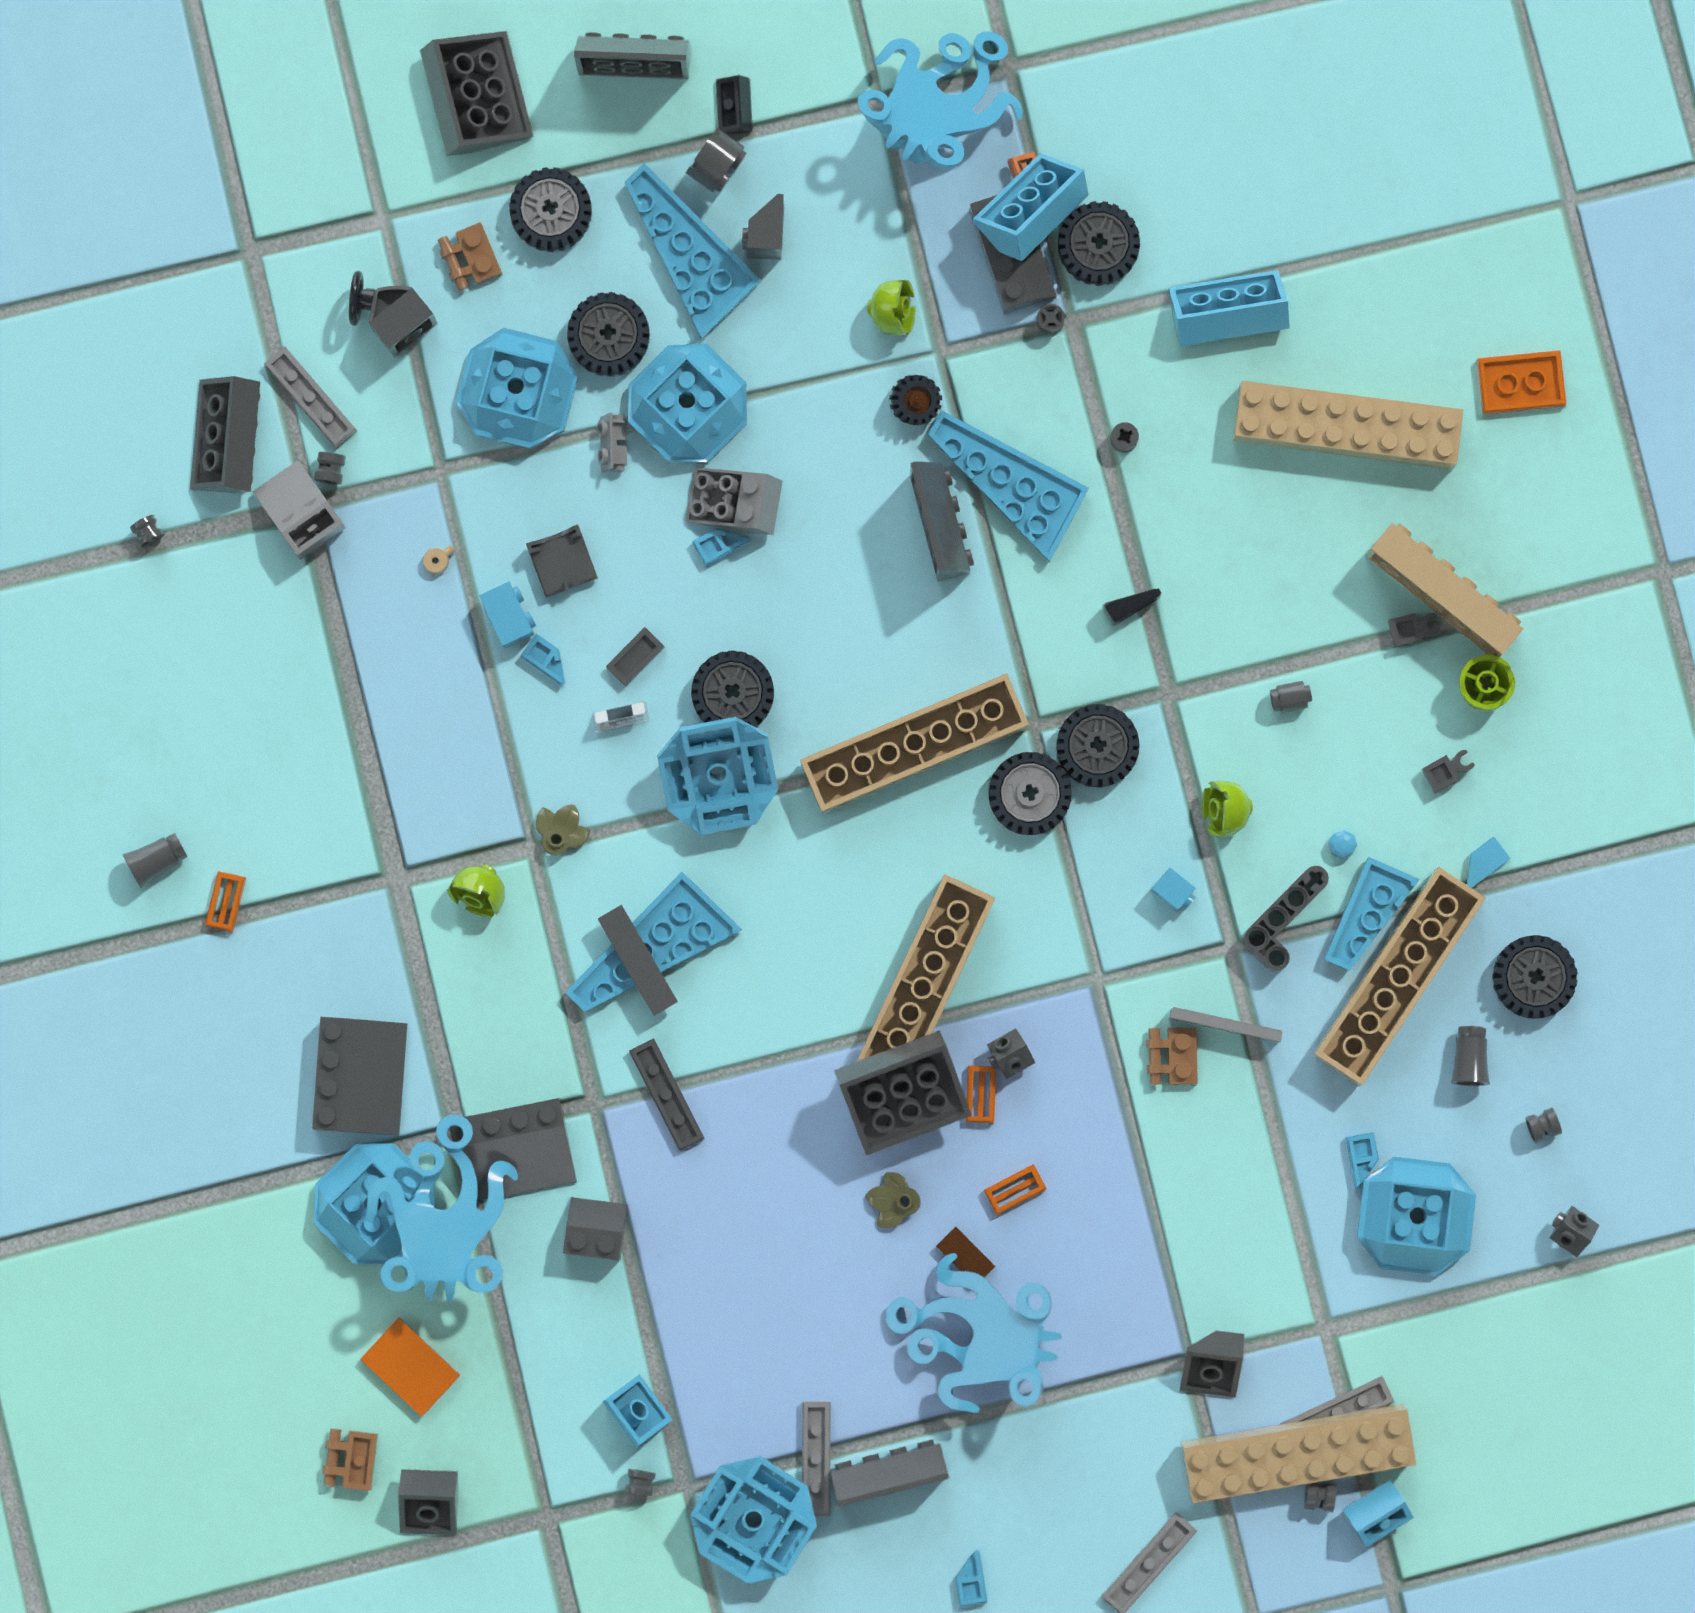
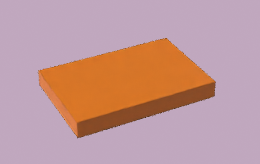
M1561 350L1477 359L1482 414L1565 407L1567 405Z
M400 1317L360 1358L363 1363L421 1417L461 1376Z

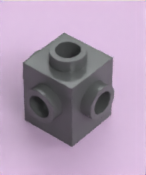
M1016 1028L987 1044L992 1054L987 1057L995 1072L1001 1070L1006 1079L1035 1063L1025 1041Z
M1571 1206L1565 1214L1559 1212L1551 1224L1554 1230L1549 1238L1575 1257H1578L1592 1241L1600 1225L1585 1213Z

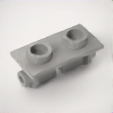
M608 413L600 417L597 425V434L601 442V448L598 450V463L601 464V472L613 469V471H625L624 466H627V446L617 445V441L627 440L626 420H624V415Z

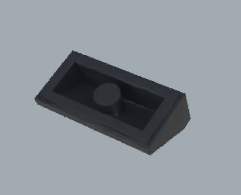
M741 75L716 79L718 128L726 134L752 132L750 79Z

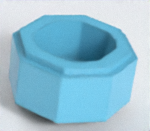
M1345 830L1334 833L1328 843L1331 853L1341 859L1353 855L1357 847L1354 835Z

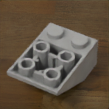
M299 460L253 491L300 560L346 528Z
M695 467L685 522L747 533L773 535L783 481L763 473Z

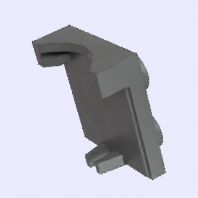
M578 524L555 535L526 543L546 598L598 579Z

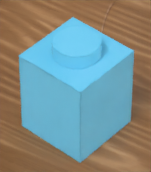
M1171 867L1151 889L1155 895L1176 912L1180 907L1186 910L1196 898L1192 894L1196 888Z

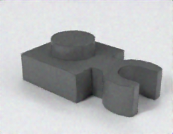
M1416 613L1389 619L1388 624L1394 648L1422 641L1421 633L1423 632L1428 635L1437 634L1440 631V627L1432 629L1427 624L1429 619L1437 617L1436 613H1428L1419 621Z
M1467 750L1459 751L1451 762L1447 755L1421 769L1434 793L1459 781L1458 771L1467 772L1475 766L1474 763H1470L1467 766L1461 764L1460 758L1468 753Z

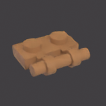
M481 222L455 232L459 241L457 244L451 245L448 236L437 240L441 248L439 253L442 259L446 260L450 269L449 277L452 282H455L458 291L469 287L465 278L473 275L477 285L502 275ZM460 253H464L468 262V266L463 268L460 267L456 257Z
M1149 1028V1040H1146V1048H1149L1147 1074H1150V1085H1161V1074L1169 1073V1085L1198 1084L1196 1028H1168V1039H1160V1028ZM1160 1048H1168V1065H1161Z
M330 1428L329 1439H326L325 1448L328 1451L326 1465H323L322 1474H325L323 1485L335 1486L337 1475L344 1476L342 1488L371 1491L378 1434L349 1431L348 1442L340 1441L341 1429ZM339 1450L347 1451L345 1467L337 1466Z

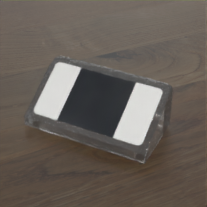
M645 701L592 713L594 729L597 733L650 721Z

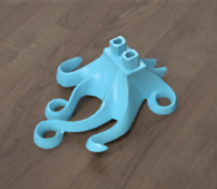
M981 32L974 39L973 54L978 68L977 78L968 90L955 95H948L942 92L937 87L936 81L956 72L970 58L972 48L963 36L948 33L941 37L939 52L943 61L934 69L927 71L917 68L920 50L912 41L903 38L894 39L884 47L875 58L874 63L876 65L884 63L894 53H900L906 57L896 78L894 88L889 97L877 90L864 91L858 97V106L865 119L883 133L882 136L887 138L886 148L889 149L891 147L894 150L902 148L904 150L901 158L902 161H906L909 158L917 165L922 162H928L941 169H952L961 163L965 154L964 147L956 139L957 137L983 130L994 124L1008 105L1011 106L1016 119H1022L1023 108L1021 103L1014 95L1007 92L998 94L990 106L982 113L976 114L972 109L987 90L990 79L988 64L1002 60L1008 53L1006 41L994 32ZM985 43L992 44L997 48L998 52L996 54H988L983 50L982 45ZM948 45L956 46L961 51V55L956 57L949 55L946 47ZM870 100L880 102L882 104V111H872L867 103ZM949 148L953 150L954 154L950 158H944L938 154V149Z
M456 1114L444 1117L438 1123L436 1129L438 1141L455 1159L461 1171L462 1188L453 1206L446 1210L434 1208L430 1203V1189L441 1174L445 1160L442 1149L437 1144L428 1141L417 1143L409 1155L412 1168L424 1177L412 1201L407 1202L399 1182L388 1177L376 1180L368 1192L366 1222H371L377 1213L379 1195L383 1191L388 1192L391 1196L394 1219L401 1239L403 1257H393L387 1260L381 1267L380 1278L383 1285L389 1290L395 1292L407 1291L422 1280L426 1299L431 1300L438 1281H443L446 1299L450 1302L454 1297L457 1280L472 1291L481 1293L492 1291L501 1282L503 1270L497 1259L488 1255H480L471 1259V1253L501 1215L504 1205L503 1176L508 1175L516 1181L518 1173L509 1162H495L488 1172L487 1205L482 1211L476 1208L478 1194L476 1175L471 1161L462 1151L471 1141L473 1130L466 1118ZM455 1125L462 1130L463 1136L459 1142H452L447 1138L446 1133L450 1126ZM429 1153L434 1157L435 1163L432 1169L425 1170L419 1166L418 1160L422 1154ZM401 1266L404 1268L406 1273L404 1282L397 1283L391 1279L390 1273L394 1267ZM486 1267L491 1270L492 1278L490 1282L482 1284L476 1280L475 1274L478 1268Z
M951 1253L943 1257L939 1262L936 1276L939 1282L944 1285L965 1287L975 1291L978 1295L975 1301L955 1297L942 1298L930 1302L922 1309L917 1308L910 1299L905 1297H898L890 1303L886 1311V1321L890 1329L898 1334L911 1332L927 1318L941 1312L957 1314L966 1319L973 1328V1338L967 1347H960L941 1333L931 1329L916 1330L908 1340V1354L913 1361L919 1364L931 1362L940 1351L954 1356L961 1362L963 1366L962 1371L944 1376L938 1387L941 1401L949 1408L978 1413L980 1408L976 1404L955 1398L953 1396V1388L955 1386L984 1384L993 1381H1011L1009 1383L1011 1399L1019 1406H1031L1039 1399L1043 1388V1378L1037 1369L1038 1364L1058 1359V1355L1041 1350L1040 1342L1062 1338V1335L1059 1333L1043 1330L1044 1326L1042 1323L1048 1318L1052 1310L1051 1295L1043 1285L1028 1283L1022 1286L1016 1297V1307L1019 1311L1016 1312L984 1277L967 1271H950L949 1265L957 1258L956 1253ZM1033 1293L1039 1294L1042 1298V1305L1038 1310H1033L1029 1304V1296ZM902 1307H907L911 1311L910 1321L905 1324L900 1323L897 1319V1312ZM925 1338L931 1339L934 1348L929 1355H924L919 1350L920 1341ZM1028 1379L1033 1384V1390L1029 1396H1023L1019 1392V1384Z

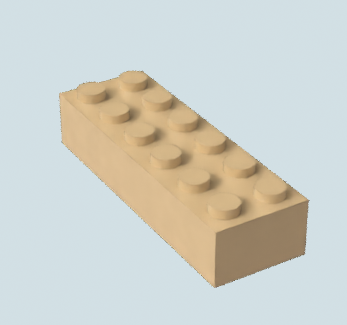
M1391 523L1366 554V557L1486 654L1501 657L1524 629L1519 625L1521 621L1512 613L1507 612L1505 614L1498 608L1499 603L1490 595L1486 594L1483 596L1476 591L1477 585L1469 578L1464 576L1462 579L1455 574L1454 566L1444 559L1439 561L1432 555L1434 551L1422 541L1418 544L1410 537L1412 533L1401 524L1396 526Z

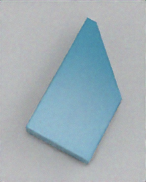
M718 528L692 541L705 567L751 542L749 537Z
M536 633L520 657L563 687L565 680L560 650Z
M1494 836L1470 854L1466 883L1470 888L1511 859Z
M1374 1132L1345 1137L1354 1188H1360L1379 1160Z
M979 1550L973 1552L955 1578L960 1607L988 1602Z

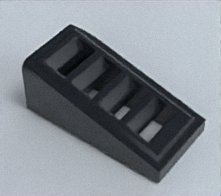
M1157 588L1106 602L1102 605V609L1112 625L1116 626L1160 599L1161 591Z

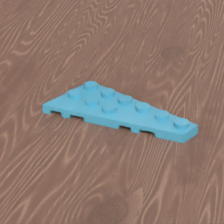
M643 163L624 182L701 339H703L761 280Z
M941 410L928 437L1050 563L1089 488Z
M683 872L632 922L661 973L742 931ZM611 944L565 993L584 1012H587L635 987L636 984Z

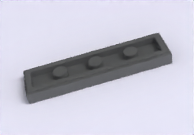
M622 904L597 918L652 1014L655 1016L678 1003Z
M653 1038L629 1050L679 1151L705 1139L655 1039Z

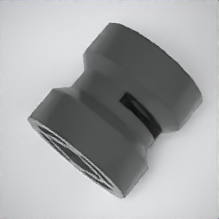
M318 452L317 461L319 469L315 471L314 480L326 484L341 485L343 479L341 467L345 465L346 456L330 452Z
M1553 1108L1544 1110L1539 1117L1534 1114L1525 1117L1534 1143L1543 1141L1545 1135L1554 1137L1562 1134L1560 1122Z
M1317 1482L1307 1484L1304 1509L1314 1510L1315 1508H1322L1325 1512L1333 1513L1337 1485L1326 1484L1321 1486Z

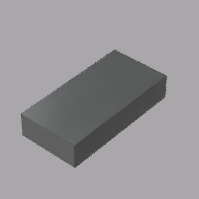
M644 627L608 663L606 668L627 687L665 646Z

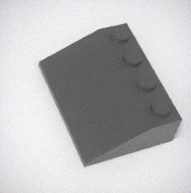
M507 31L435 39L420 50L446 156L472 153L533 137Z
M589 32L585 33V36H578L574 58L578 75L689 79L690 42L689 40H684L682 36H668V39H657L655 35H641L640 38H629L627 34L617 33L613 34L612 37H601L600 33Z
M911 462L910 479L937 582L970 574V566L974 565L971 550H965L963 539H967L963 522L958 523L956 513L960 512L957 497H951L948 487L953 485L950 470H944L942 463Z
M320 1017L313 1130L400 1135L408 1023Z
M940 1030L834 1070L866 1156L972 1116Z
M560 1098L464 1117L472 1126L473 1136L462 1151L471 1161L475 1171L478 1190L477 1201L488 1199V1172L490 1167L498 1161L509 1162L518 1173L516 1181L508 1175L503 1176L504 1196L577 1182ZM450 1126L452 1142H459L463 1136L462 1130L458 1126ZM457 1164L458 1170H459V1174H460L461 1183H462L461 1171H460L459 1165Z

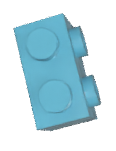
M507 582L479 595L504 649L534 635L531 628L535 627L536 624L530 611L524 613L520 605L524 598L518 586L512 588L510 582Z
M1391 1480L1376 1487L1370 1493L1342 1509L1351 1527L1365 1547L1370 1546L1414 1518L1405 1500Z

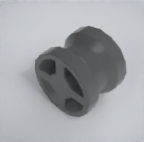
M1046 304L1040 308L1036 323L1041 332L1048 335L1056 334L1063 327L1065 315L1058 305Z
M1126 422L1117 424L1110 436L1112 447L1120 453L1132 451L1139 440L1137 428Z
M154 514L146 516L130 526L132 533L138 536V544L141 548L155 543L165 535L163 530L157 527V519Z
M628 1469L629 1484L625 1486V1492L652 1496L651 1482L655 1479L656 1473Z

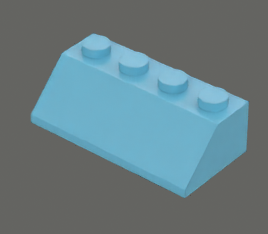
M1040 153L973 218V222L1000 253L1022 261L1089 195L1084 170Z
M1278 270L1169 288L1175 330L1180 346H1193L1198 343L1223 341L1240 336L1248 337L1253 334L1278 332L1290 328L1288 300Z

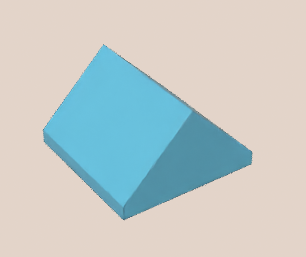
M640 1374L603 1401L635 1447H638L673 1420Z

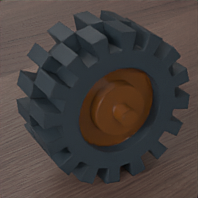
M923 375L904 376L905 378L899 379L896 386H893L891 389L893 391L892 395H889V400H891L889 405L893 409L895 417L899 418L903 423L910 425H922L931 422L932 418H936L938 415L937 411L941 410L942 407L940 405L942 395L939 394V391H941L939 386H936L932 379H928Z

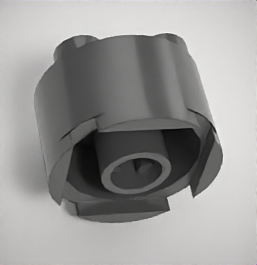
M717 128L694 159L695 162L688 168L686 174L712 193L715 190L720 193L731 177L728 171L731 168L736 171L747 154L743 151L745 147Z

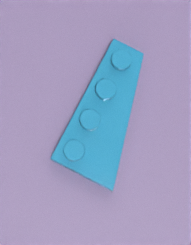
M1368 857L1323 960L1350 971L1420 879Z

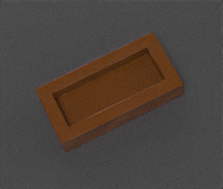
M956 1226L936 1245L945 1256L951 1253L957 1254V1258L952 1263L960 1271L977 1273L985 1277L995 1267Z

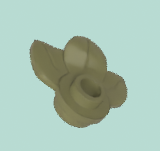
M575 805L563 806L555 814L545 807L541 808L538 812L536 829L543 836L542 845L547 853L555 856L562 855L569 848L580 847L587 841L590 830L583 826H578L579 812ZM558 837L561 839V843L553 844L551 839Z
M886 1172L884 1175V1186L874 1187L865 1195L867 1202L874 1209L880 1211L877 1218V1226L882 1228L900 1225L905 1216L916 1213L921 1204L918 1192L913 1188H909L906 1179L901 1174L895 1172ZM905 1196L910 1199V1204L907 1207L902 1204V1199Z

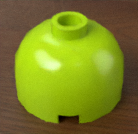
M908 280L886 281L877 287L871 300H868V315L872 316L874 324L880 331L891 335H907L906 333L912 331L915 322L916 306L910 308V297H915L911 283Z
M1491 654L1476 656L1468 661L1461 670L1458 681L1460 694L1465 702L1476 709L1484 711L1497 709L1507 703L1514 692L1516 683L1508 662L1499 656Z
M1210 781L1208 784L1211 786L1204 789L1202 797L1203 818L1209 816V823L1211 825L1206 826V828L1214 837L1234 835L1247 824L1249 816L1253 811L1252 801L1248 798L1242 787L1234 782Z
M488 865L469 866L456 874L447 892L448 896L457 905L460 900L469 905L465 910L479 916L493 917L494 913L496 915L499 913L503 905L505 887L494 868Z

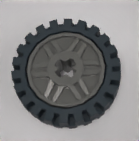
M1093 201L1090 204L1079 206L1076 210L1074 209L1063 222L1058 236V253L1062 265L1065 266L1066 271L1072 274L1076 280H1081L1084 284L1109 285L1114 281L1122 279L1134 266L1140 250L1139 230L1135 225L1134 219L1128 215L1127 211L1120 209L1118 205H1111L1105 201L1101 203ZM1096 238H1101L1102 243L1106 244V246L1102 245V249H1097L1096 244L1091 243V241L1095 242Z
M601 292L595 296L587 297V300L578 304L568 322L567 338L570 350L581 366L591 373H596V375L611 377L617 374H625L626 371H631L637 363L641 362L648 349L650 330L647 318L636 302L622 294ZM608 328L612 329V333L616 332V334L611 335V340H606L605 336H601V334L606 333Z
M729 650L709 657L699 667L692 682V703L696 713L704 723L737 717L756 727L763 722L770 712L774 700V685L769 671L756 657L746 652ZM737 686L739 688L737 690L738 694H740L739 697L732 696L730 699L727 698L728 692L726 689L728 687L733 689Z
M1091 704L1073 712L1062 724L1056 744L1059 762L1067 775L1079 784L1096 788L1113 785L1125 778L1136 764L1140 747L1138 732L1131 719L1124 712L1105 704ZM1094 739H1099L1100 743H1105L1106 747L1102 748L1101 753H1097L1095 748L1091 749L1090 745L1094 744Z
M1540 935L1525 936L1507 945L1497 957L1492 974L1493 987L1500 1002L1514 1014L1530 1019L1549 1017L1563 1009L1573 997L1578 981L1575 961L1567 948H1564L1560 942L1550 937ZM1537 970L1540 972L1538 976L1542 977V979L1533 984L1530 982L1532 978L1528 977V975Z

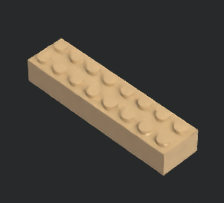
M1241 381L1233 441L1454 469L1457 465L1464 409Z
M1004 674L800 760V763L820 811L824 814L1025 730L1029 727V723L1008 674Z
M1436 868L1312 1056L1357 1086H1362L1486 898L1442 868Z
M944 874L857 1061L933 1033L995 897Z
M1404 1404L1181 1442L1189 1496L1192 1503L1416 1465L1408 1410Z

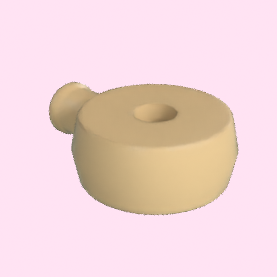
M451 545L444 550L432 548L424 554L423 566L431 574H440L447 569L449 556L456 551ZM435 558L439 559L437 564L433 563Z

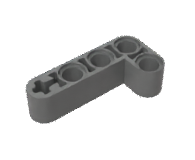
M1311 866L1304 871L1243 934L1242 940L1245 948L1270 971L1277 972L1288 965L1290 960L1289 952L1275 937L1328 884V873L1321 866ZM1309 873L1312 875L1319 873L1321 885L1315 883L1307 891L1298 885L1301 882L1302 886H1305L1311 880ZM1295 891L1301 894L1303 901L1300 906H1292L1289 903L1288 895L1290 892ZM1276 911L1283 916V923L1280 926L1276 927L1270 924L1268 920L1270 912ZM1252 931H1258L1262 934L1264 940L1261 946H1253L1249 942V934ZM1272 951H1279L1283 955V963L1280 966H1274L1269 962V954Z

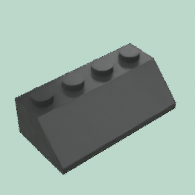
M997 195L971 203L969 212L972 220ZM974 224L1004 314L1057 297L1040 245L1020 261L1000 253Z
M236 376L200 379L190 483L191 490L225 493L251 492L255 438L258 426V404L260 400L259 381Z
M931 1439L917 1443V1449L907 1451L906 1446L889 1450L890 1456L879 1458V1454L876 1453L862 1457L863 1463L852 1465L851 1460L835 1464L836 1469L831 1470L830 1473L838 1506L949 1479L940 1443L934 1444V1440Z

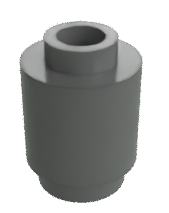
M1303 681L1278 685L1276 689L1270 690L1273 711L1285 713L1308 708V702H1312L1310 686H1304Z

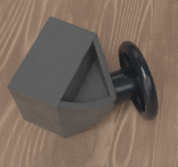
M354 272L349 295V323L352 326H356L359 323L361 311H371L369 324L375 335L394 358L437 324L433 312L412 287L386 286L376 290L364 289L362 272Z

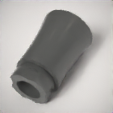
M175 833L169 835L166 839L162 837L137 850L122 854L140 888H143L166 870L179 864L178 861L188 857Z
M1479 1026L1458 1027L1451 1084L1462 1086L1490 1085L1486 1028Z

